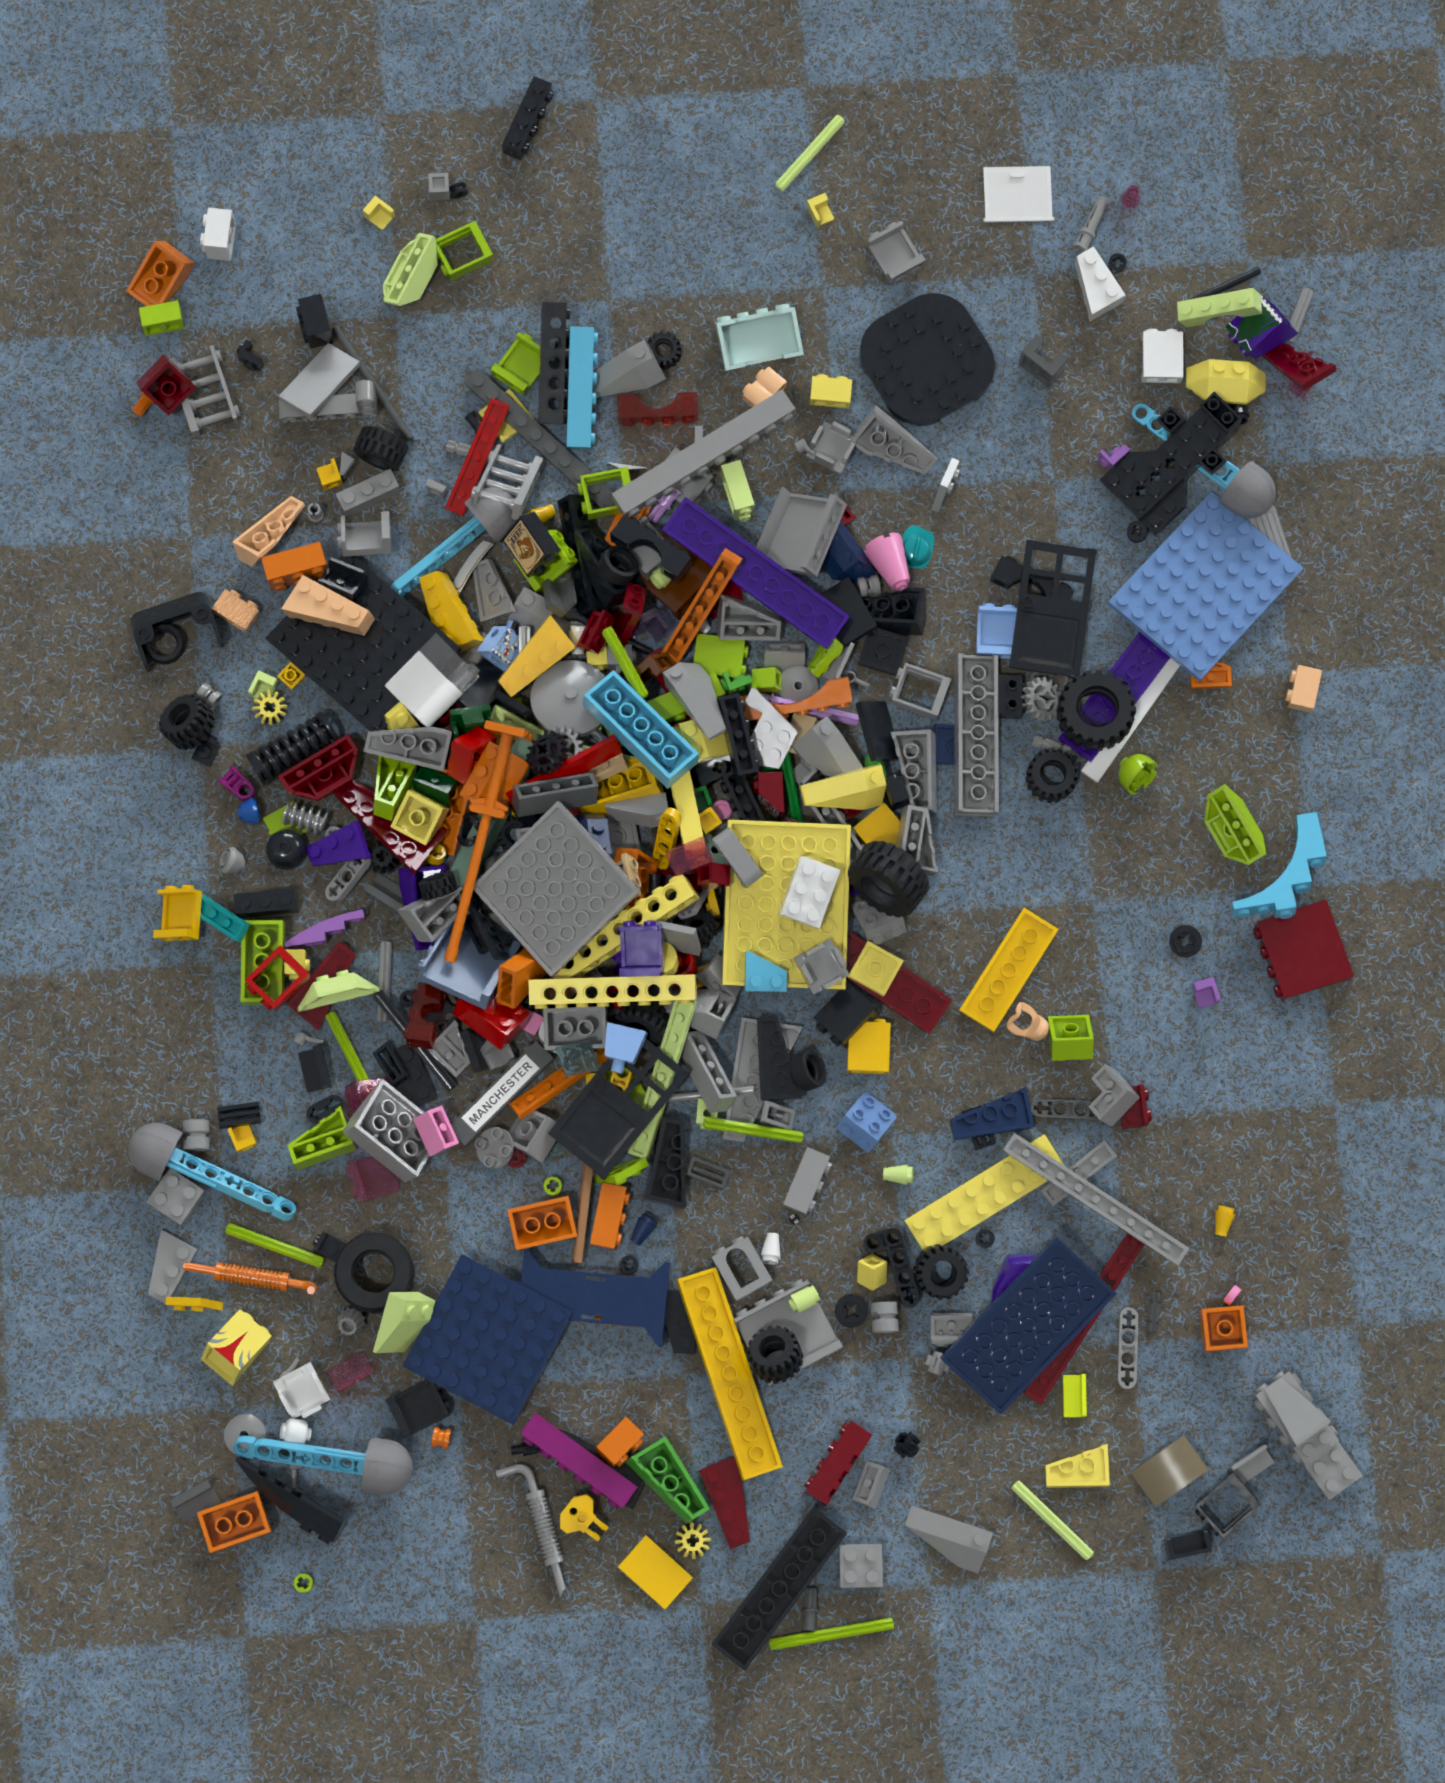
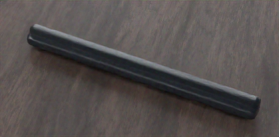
M379 990L380 992L375 993L373 999L448 1092L457 1086L455 1080L426 1049L428 1046L385 992Z

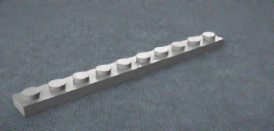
M1016 1133L1012 1135L1003 1149V1152L1174 1265L1178 1266L1189 1250L1187 1246Z

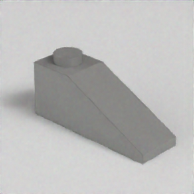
M666 792L605 804L608 819L650 828L659 826L662 813L669 808Z

